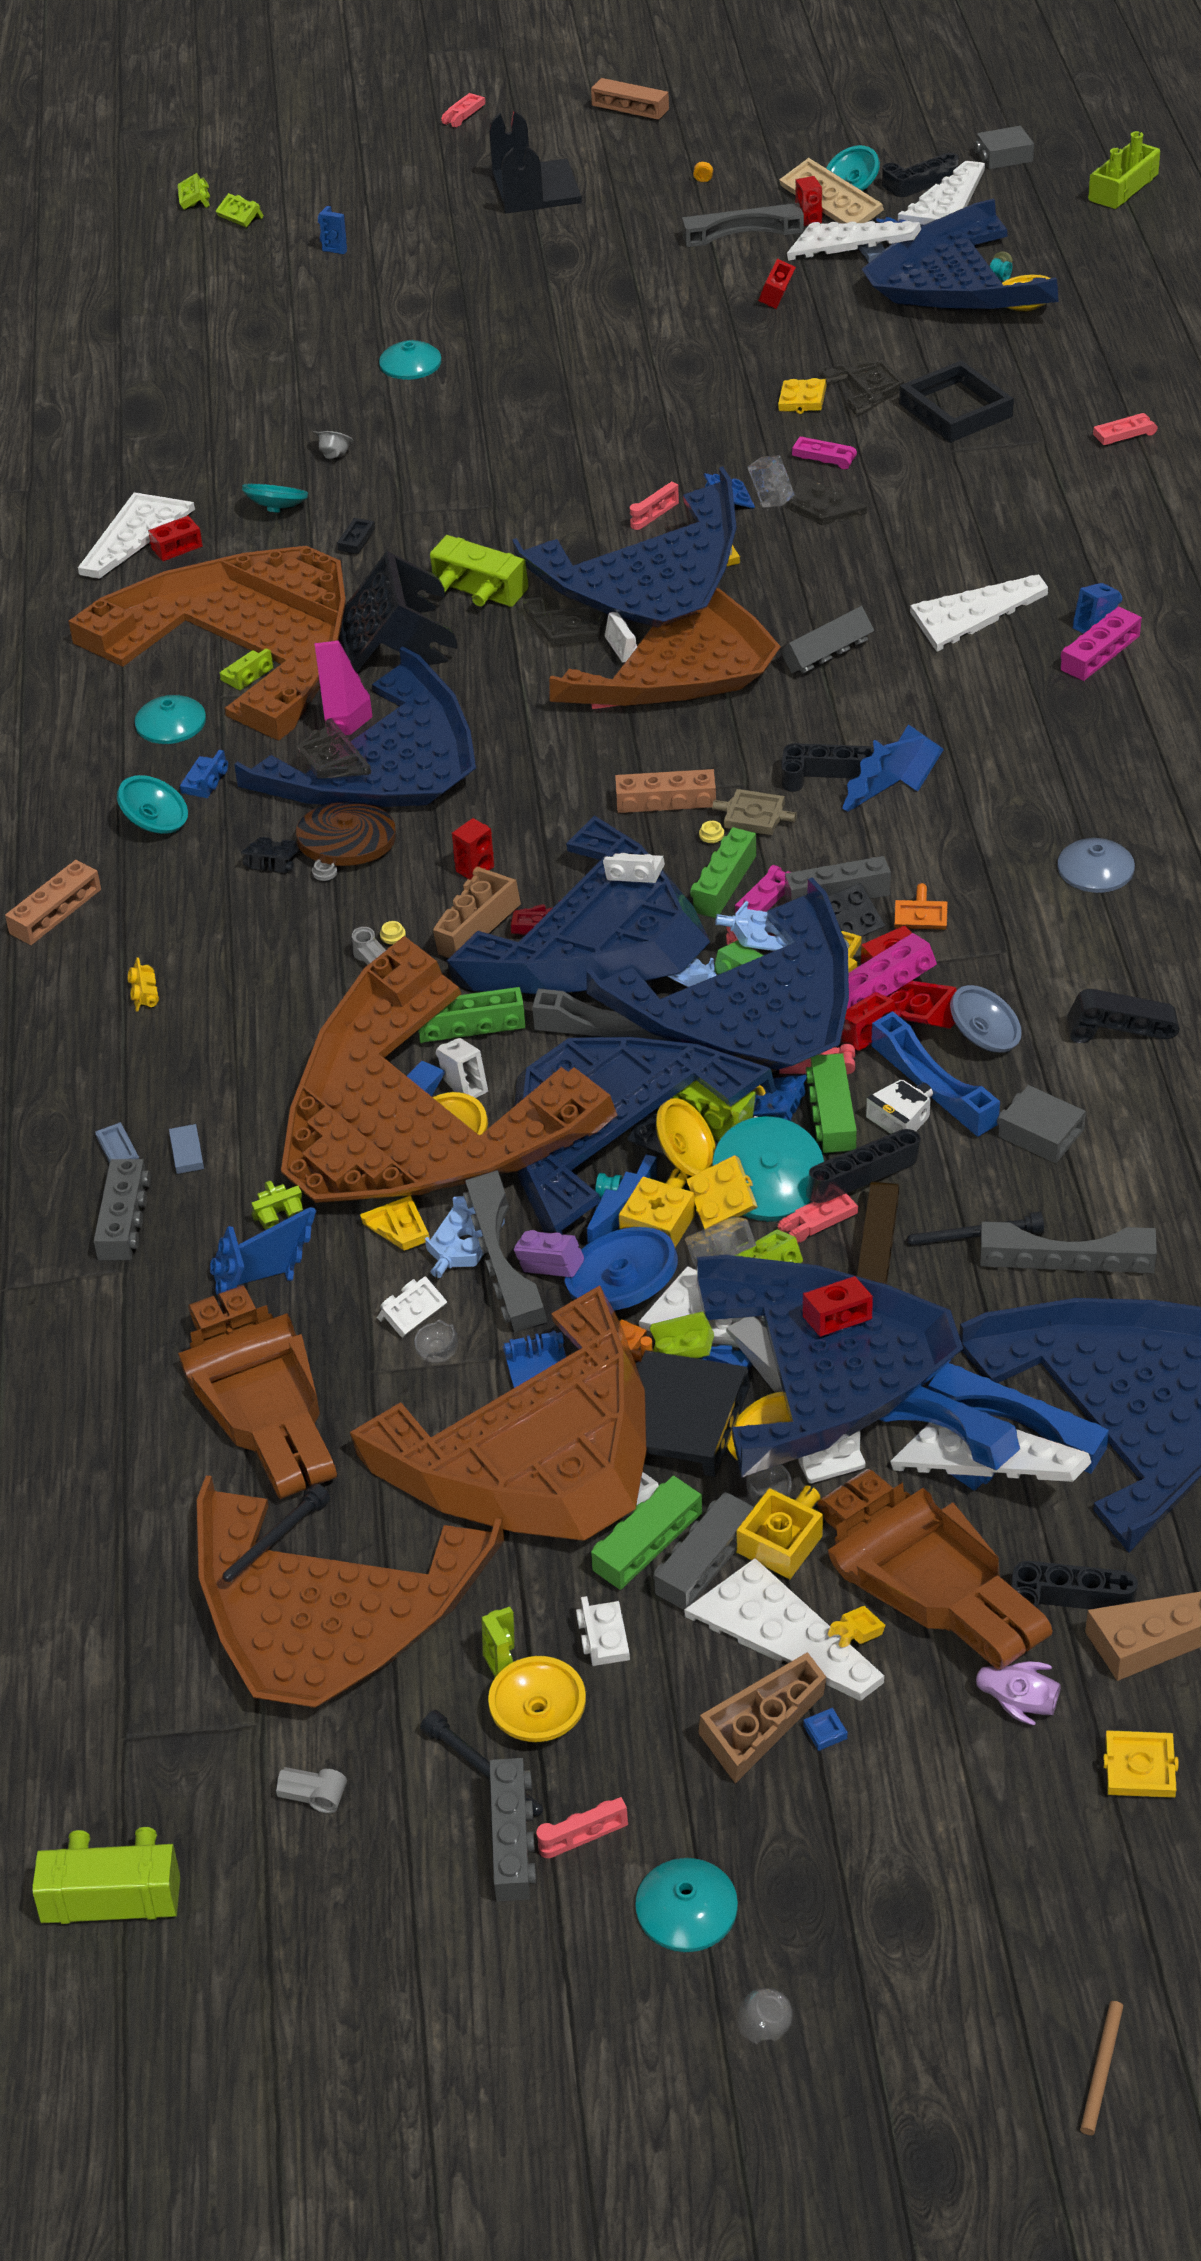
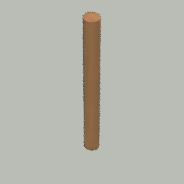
M1117 2001L1109 2003L1080 2131L1086 2135H1094L1123 2011V2004Z

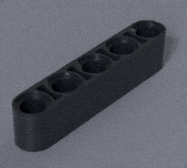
M902 1129L810 1168L808 1175L807 1198L812 1202L824 1203L870 1184L871 1181H877L914 1165L918 1158L921 1141L919 1133L911 1129Z

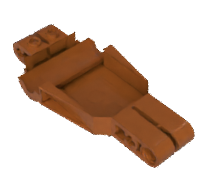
M244 1285L218 1294L223 1313L214 1296L189 1304V1312L197 1331L190 1333L192 1343H190L191 1349L178 1353L188 1383L195 1395L235 1445L257 1453L278 1498L283 1499L306 1490L302 1473L309 1486L314 1483L322 1484L337 1478L333 1460L315 1426L320 1412L302 1334L296 1335L288 1313L274 1318L271 1313L268 1314L267 1305L256 1309Z
M870 1469L864 1470L847 1481L844 1486L838 1487L818 1500V1509L823 1514V1518L837 1530V1537H835L836 1545L830 1548L828 1553L834 1567L845 1580L856 1584L861 1589L926 1628L952 1630L995 1668L1002 1670L1025 1654V1651L1031 1650L1052 1635V1627L1046 1616L1000 1578L999 1558L954 1503L947 1507L945 1506L944 1509H940L934 1503L931 1494L924 1488L910 1495L907 1491L904 1492L903 1482L893 1488Z

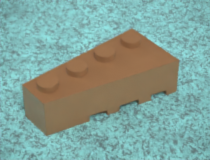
M476 866L472 879H467L463 885L464 891L461 895H456L452 908L445 911L433 929L438 954L450 958L474 933L481 931L489 934L521 905L515 879Z
M1201 1592L1088 1610L1085 1633L1116 1680H1121L1201 1647Z
M807 1652L700 1715L699 1735L735 1784L824 1695L826 1675Z

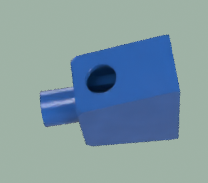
M1103 583L1081 588L1072 628L1083 634L1086 633L1094 624H1097L1108 613L1117 608L1118 604L1122 602L1121 593Z

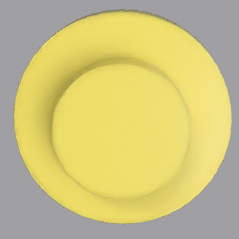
M707 821L700 828L699 837L704 842L716 843L723 839L724 829L717 821Z
M397 921L386 922L380 931L381 940L387 944H394L403 936H406L404 927Z

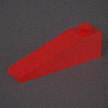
M910 981L886 996L895 1000L896 1014L907 1021L950 1029L955 1024L950 1009V1001L953 994L957 991L956 987Z

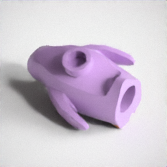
M1019 1662L1006 1666L1002 1670L992 1666L982 1667L976 1676L978 1688L995 1697L1003 1709L1013 1718L1029 1725H1035L1036 1723L1027 1717L1024 1712L1053 1715L1061 1689L1058 1682L1035 1672L1036 1670L1052 1668V1666L1041 1662Z

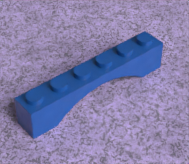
M891 1012L872 1023V1047L916 1085L919 1086L923 1082L927 1083L933 1091L931 1097L978 1137L998 1125L1000 1101L984 1087L965 1084L945 1072L924 1049L911 1026L896 1013Z
M947 1363L928 1385L929 1390L941 1393L957 1402H962L989 1415L1017 1421L1033 1429L1047 1440L1089 1453L1091 1464L1084 1471L1092 1474L1107 1449L1109 1430L1101 1425L1048 1405L1042 1400H1036L1024 1395L1013 1388L993 1382L987 1377H981L969 1372L960 1366Z
M922 1386L890 1413L879 1419L884 1422L917 1420L943 1426L956 1433L965 1441L971 1451L973 1461L993 1470H998L1020 1450L1017 1431L1011 1423L1002 1421L986 1412L976 1410L962 1402H957L941 1393H936Z

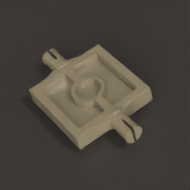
M737 789L734 797L728 802L714 799L712 806L713 810L727 812L724 819V828L732 829L734 827L767 835H773L776 825L781 820L795 823L797 818V812L783 810L785 796Z

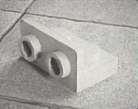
M618 612L609 613L605 638L620 660L626 662L637 648L635 635L631 633L626 622L622 620Z
M615 853L613 857H605L603 860L607 880L656 883L665 865L663 856L650 854Z
M425 1276L418 1282L413 1279L401 1290L403 1293L397 1298L393 1295L387 1298L380 1305L382 1310L377 1318L380 1322L386 1319L397 1333L404 1338L445 1307L447 1301Z
M860 1431L829 1449L799 1458L800 1466L807 1481L815 1483L865 1468V1460L860 1452Z
M587 1596L581 1597L582 1609L576 1610L579 1628H585L586 1635H581L584 1654H590L592 1666L630 1660L619 1601L589 1606Z

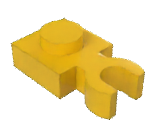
M865 1606L843 1614L840 1621L833 1622L827 1635L829 1637L840 1635L841 1639L838 1645L840 1647H847L852 1639L862 1644L882 1635L886 1625Z

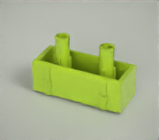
M1139 131L1132 132L1131 142L1123 149L1112 148L1110 150V159L1090 175L1088 199L1114 209L1123 205L1132 195L1158 175L1160 149L1143 144L1142 132L1140 136Z
M446 535L430 553L432 572L441 580L444 592L450 587L473 594L472 601L477 606H483L489 599L513 607L528 589L525 559L514 556L511 553L497 551L465 541L463 538Z
M141 1827L135 1831V1846L88 1848L90 1835L85 1831L76 1830L69 1834L68 1849L38 1851L33 1881V1896L41 1923L61 1922V1924H70L71 1922L138 1918L152 1920L158 1917H177L180 1872L174 1845H155L156 1831L150 1827Z

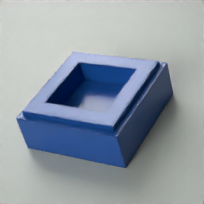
M833 1708L803 1720V1726L818 1751L847 1739L848 1732Z

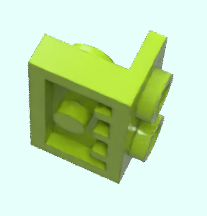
M197 173L177 184L179 203L183 209L196 205L199 200H201L206 208L210 206L209 185Z
M229 193L215 211L219 217L247 227L254 217L260 219L264 217L260 206L256 202H249L240 195L234 196Z
M266 648L260 653L252 650L219 672L220 679L232 687L242 690L273 669L271 650Z
M778 1229L732 1254L734 1256L785 1262H803L796 1237Z
M697 1312L651 1324L650 1331L656 1341L653 1352L690 1358L710 1355L714 1332L704 1312Z
M511 1607L494 1610L488 1615L481 1617L483 1656L494 1677L506 1666L513 1663L509 1651L515 1647L514 1612Z

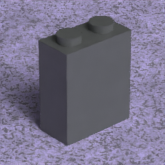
M1021 126L977 133L974 149L989 169L1033 162L1034 143Z
M1028 1085L1021 1094H1016L1007 1110L1001 1111L997 1120L999 1125L998 1137L1051 1162L1057 1163L1084 1131L1086 1111Z

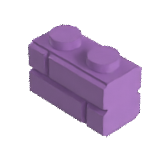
M525 1231L514 1248L523 1271L528 1273L574 1277L584 1260L575 1236L561 1235L557 1232Z

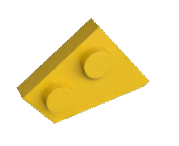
M411 1195L360 1214L363 1225L404 1251L426 1243V1237L430 1240L429 1233Z

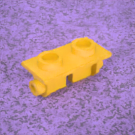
M136 958L134 967H130L128 971V983L132 985L131 1000H134L135 1010L139 1011L141 1004L149 1007L156 1006L159 996L155 986L154 969L149 965H140L139 958Z

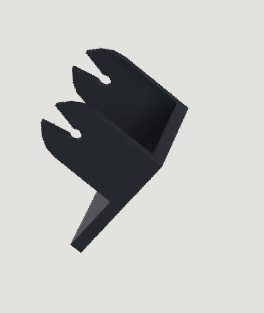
M514 110L511 122L512 130L506 132L502 115L499 112L490 124L489 136L492 176L505 214L582 203V196L568 159L540 162L538 154L529 147L528 127L524 117Z
M388 551L384 553L346 603L339 636L341 646L347 654L356 674L380 643L400 652L399 649L403 646L420 655L429 665L448 661L444 654L435 647L430 646L432 642L458 649L456 636L450 628L420 613L436 609L435 605L423 595L417 594L420 590L445 597L444 586L437 576Z

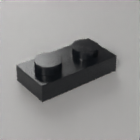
M353 518L337 542L338 550L359 554L375 530V521Z

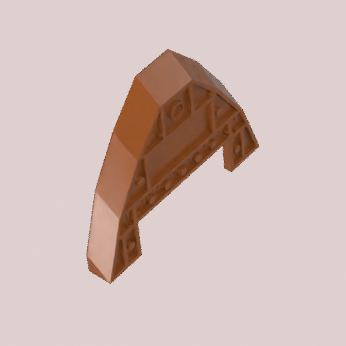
M716 588L708 606L701 613L658 628L652 626L613 679L573 669H568L562 678L551 675L549 678L550 702L626 706L689 700L742 689L761 675L781 646L752 614L722 590Z
M597 1286L551 1314L553 1322L579 1349L578 1351L433 1437L427 1434L400 1402L350 1432L357 1456L372 1474L442 1513L494 1526L495 1519L499 1518L502 1519L503 1529L512 1532L585 1541L634 1511L637 1506L646 1456L645 1389L621 1323L601 1286Z
M207 1475L197 1497L199 1581L223 1647L253 1698L315 1708L330 1701L393 1662L448 1616L504 1542L502 1519L499 1518L495 1519L492 1532L444 1525L429 1574L267 1550L236 1579L227 1583L223 1580L222 1575L255 1545L269 1507L268 1501L265 1498L217 1492L214 1489L212 1476Z

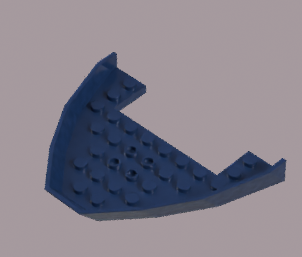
M994 198L974 203L921 226V231L914 240L892 244L862 268L872 286L891 301L898 304L937 308L994 309L1059 302L1056 277L1050 279L1038 277L1025 283L1018 282L1013 285H1003L974 247L976 244L1008 237L1007 228L996 215Z
M720 467L719 483L683 495L685 505L697 522L574 566L571 564L558 539L526 550L522 549L517 538L512 539L515 556L525 559L528 570L564 596L604 613L618 612L621 618L657 628L701 613L708 606L726 570L736 532L732 480L724 467Z
M402 646L399 649L401 664L372 684V691L400 707L306 774L272 755L252 769L236 762L234 766L237 785L241 788L308 804L327 805L336 802H360L376 807L428 805L476 769L471 731L454 692L420 655Z
M594 815L566 843L568 852L600 861L519 942L477 931L447 960L453 983L458 987L472 991L487 992L520 987L521 993L537 994L538 989L568 993L587 990L586 971L590 969L600 980L631 967L636 970L644 981L682 973L710 941L694 906L663 869L656 883L607 880L603 864L605 857H613L615 853L635 855L649 853L642 845Z
M812 877L808 879L807 895L767 912V919L790 945L662 999L658 998L633 967L603 980H600L590 969L586 971L587 994L657 1036L674 1042L698 1044L773 1070H780L840 1045L849 1002L848 948L827 892Z
M636 1037L568 1038L517 1076L514 1106L559 1068L562 1067L569 1072L575 1067L610 1094L617 1116L597 1133L591 1136L586 1135L573 1141V1144L566 1148L563 1146L549 1153V1156L518 1170L517 1175L544 1233L557 1232L563 1235L561 1230L601 1202L599 1194L571 1171L695 1080L730 1107L759 1085L773 1094L776 1088L771 1068L698 1044Z
M734 1255L697 1257V1288L702 1310L707 1320L754 1316L764 1317L790 1422L732 1427V1438L741 1477L829 1449L890 1413L963 1350L951 1310L892 1286L855 1276L873 1296L872 1319L820 1337L803 1318V1293L854 1277V1275L818 1265Z
M1072 1298L986 1312L960 1324L959 1337L963 1346L962 1352L983 1377L999 1383L1041 1363L1090 1422L1097 1423L1109 1430L1108 1443L1139 1478V1481L1094 1502L1093 1510L1128 1553L1159 1524L1201 1479V1307L1157 1300Z

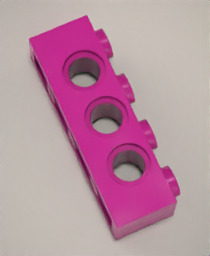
M1118 606L1111 613H1108L1105 618L1094 624L1086 633L1080 635L1072 644L1063 649L1060 656L1062 659L1061 670L1085 681L1140 636L1142 617Z
M912 933L849 972V1002L847 1009L874 992L888 996L937 965L930 943Z

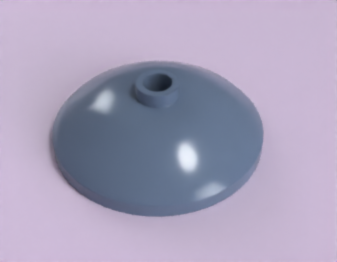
M1086 838L1078 840L1064 848L1058 857V872L1062 879L1072 887L1082 891L1093 893L1114 891L1126 885L1134 874L1135 863L1132 855L1123 846L1108 839Z
M974 985L963 986L953 994L950 1001L953 1020L960 1032L969 1041L982 1049L992 1052H1007L1019 1043L1021 1039L1019 1020L1011 1007L998 995L988 989Z

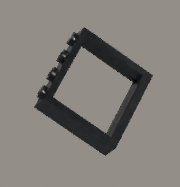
M962 360L904 383L899 387V404L950 443L1013 417L1014 398ZM961 382L989 404L953 418L925 396Z

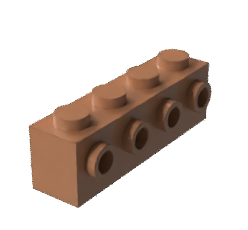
M601 78L591 88L592 106L654 119H660L669 110L667 91Z
M714 769L615 775L618 813L710 808L713 806L714 799H716Z
M74 860L5 914L9 934L29 945L34 944L101 890L98 871L78 860Z

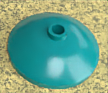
M858 145L838 153L830 161L826 169L863 191L876 178L880 161L872 148Z
M406 340L388 347L381 354L379 364L380 369L386 375L396 379L411 380L423 378L434 373L440 367L442 360L439 350L431 344L416 340Z
M268 484L242 485V491L255 503L266 506L267 511L280 512V508L294 507L308 498L307 491L291 487Z
M166 695L155 698L146 703L135 716V727L138 734L145 740L158 744H173L188 740L198 734L206 722L203 706L196 700L182 695Z
M136 775L125 779L118 788V804L124 815L136 826L149 832L164 834L173 833L185 824L188 817L187 805L182 796L164 781L150 776Z
M679 1858L660 1864L646 1875L636 1895V1914L641 1928L655 1943L673 1951L695 1952L715 1945L728 1934L737 1916L738 1901L733 1883L720 1868L700 1859ZM689 1890L691 1893L684 1895L681 1891Z

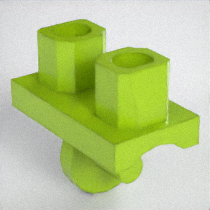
M271 1181L265 1182L266 1191L257 1194L259 1200L252 1202L253 1212L251 1214L254 1221L259 1220L264 1229L267 1230L279 1224L276 1213L285 1210L288 1218L302 1212V1192L299 1185L286 1190L284 1184L274 1187Z

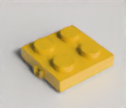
M790 379L783 381L778 403L779 411H796L798 414H802L808 410H822L826 391V379Z
M735 1155L686 1179L690 1191L694 1192L696 1211L699 1213L704 1229L707 1231H711L758 1208L750 1188L753 1183L750 1177L745 1175L741 1161Z
M1106 1731V1754H1104L1103 1760L1104 1768H1107L1108 1795L1175 1798V1771H1178V1757H1174L1173 1733Z

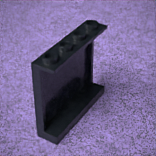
M645 1350L641 1362L638 1361L636 1367L645 1389L646 1453L700 1462L703 1465L704 1475L716 1477L732 1435V1427L736 1425L750 1388L747 1367Z

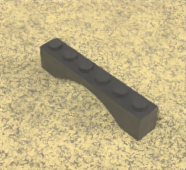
M799 203L682 217V236L686 247L707 245L720 237L739 232L765 231L782 235L804 232V214Z
M538 989L532 1007L535 1030L598 1037H636L671 1041L646 1031L615 1011L588 1005L573 998L564 991Z
M498 1170L465 1180L468 1191L463 1193L468 1209L474 1208L475 1214L470 1216L475 1231L481 1230L483 1235L478 1237L482 1253H489L490 1259L485 1260L490 1277L496 1275L498 1281L493 1283L497 1299H504L505 1306L500 1307L505 1323L511 1322L514 1332L546 1323L545 1310L536 1284L514 1270L504 1258L500 1249V1231L509 1205Z
M982 1222L980 1266L1154 1273L1157 1256L1156 1228L1126 1227L1115 1234L1101 1239L1065 1242L1035 1236L1012 1223Z

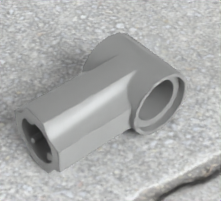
M359 927L353 931V955L357 960L364 961L369 965L386 951L375 939V933L371 928Z
M285 1767L278 1776L276 1793L277 1797L306 1802L317 1811L330 1814L337 1811L347 1779L342 1773L333 1769H322L318 1774Z

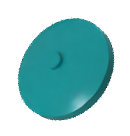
M763 1116L750 1118L736 1124L720 1139L714 1152L712 1166L735 1155L739 1157L745 1175H748L753 1183L750 1188L758 1208L743 1216L759 1221H781L784 1217L786 1218L788 1215L795 1213V1210L812 1203L806 1196L809 1170L813 1166L824 1162L818 1144L805 1129L786 1119Z

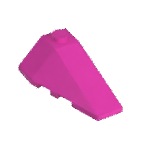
M339 641L314 643L327 738L351 735L372 718L370 695L362 685L360 677L354 671Z

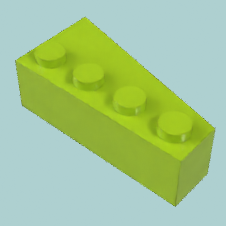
M695 1080L670 1099L678 1098L691 1104L706 1121L714 1140L719 1142L730 1128L744 1120L753 1118L756 1092L751 1091L730 1107Z

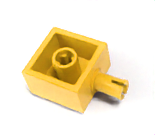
M674 1169L666 1183L642 1177L619 1213L620 1229L647 1227L660 1230L671 1238L676 1248L695 1216L694 1192L682 1189L687 1182L686 1179L689 1178L688 1175L680 1171L677 1177L679 1169Z
M804 1486L797 1498L793 1500L769 1488L737 1529V1553L751 1560L755 1558L764 1567L791 1579L822 1538L823 1514L812 1509L816 1502L820 1500L819 1492L813 1488L808 1494L811 1486Z

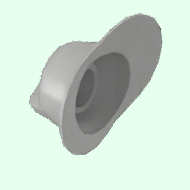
M312 431V433L319 436V450L327 459L343 457L350 444L354 443L351 437L342 433Z

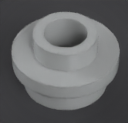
M317 860L312 868V874L318 880L327 881L337 875V867L334 863L330 865Z

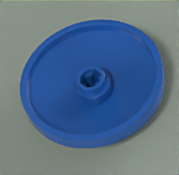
M630 1227L616 1230L595 1239L581 1249L584 1256L583 1263L574 1277H565V1284L573 1301L600 1285L613 1310L624 1309L650 1298L669 1282L677 1268V1251L671 1238L660 1230L647 1227Z

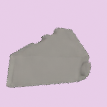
M745 1317L727 1327L726 1332L775 1393L783 1392L766 1325L755 1317Z

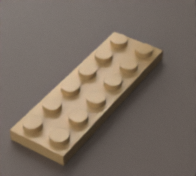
M810 158L779 179L780 185L795 195V179L815 176L822 186V213L840 224L848 222L866 223L884 210L882 203Z

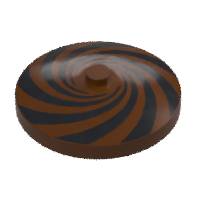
M336 802L320 806L305 814L297 824L296 839L299 849L315 861L320 860L321 863L330 865L333 863L340 866L357 865L370 862L387 853L394 845L396 829L392 817L376 806L360 802Z

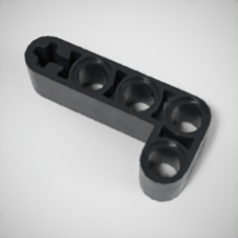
M945 153L905 169L896 163H886L882 166V186L897 197H907L931 188L935 184L939 185L944 177L953 175V170L959 164V156L955 153Z
M788 744L783 749L781 765L782 788L789 792L799 791L803 788L804 777L858 778L861 774L860 762L862 759L872 756L874 747Z
M1097 989L1081 991L1067 1014L1070 1037L1076 1043L1090 1041L1099 1027L1160 1039L1173 1038L1180 1030L1175 1007L1171 1004Z
M1022 1561L1014 1567L1012 1588L1037 1609H1039V1604L1097 1609L1136 1602L1138 1581L1132 1573L1122 1570Z

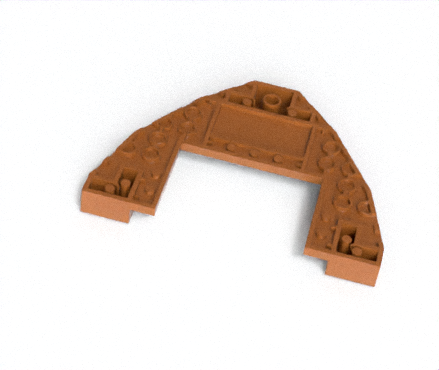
M299 546L241 553L164 571L99 598L70 619L69 626L72 641L74 644L123 667L186 620L251 651L254 650L260 653L267 648L271 650L272 660L281 665L225 707V714L227 717L279 741L296 727L299 718L305 713L310 701L312 702L320 689L314 643L338 641L346 604L341 561L311 547Z
M403 936L363 969L320 1029L290 1107L281 1172L296 1186L299 1185L300 1190L315 1203L422 1195L433 1190L466 1184L465 1180L498 1170L499 1174L518 1171L549 1156V1153L563 1146L566 1148L572 1145L573 1141L586 1135L591 1136L597 1133L615 1118L617 1113L610 1094L575 1067L569 1072L561 1067L479 1136L388 1062L385 1057L461 995L459 987L442 975L437 961L407 937Z

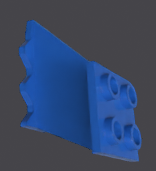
M911 725L906 727L898 742L882 745L874 740V753L860 762V776L850 780L847 784L848 796L845 799L843 809L849 812L899 780H902L914 790L919 791L944 749Z
M307 1208L239 1245L234 1228L228 1226L223 1238L219 1240L217 1254L210 1262V1273L214 1275L216 1281V1294L218 1295L219 1293L236 1288L237 1285L284 1272L287 1280L293 1281L294 1265L301 1262L303 1244L309 1242L311 1238V1225L316 1213L315 1208Z

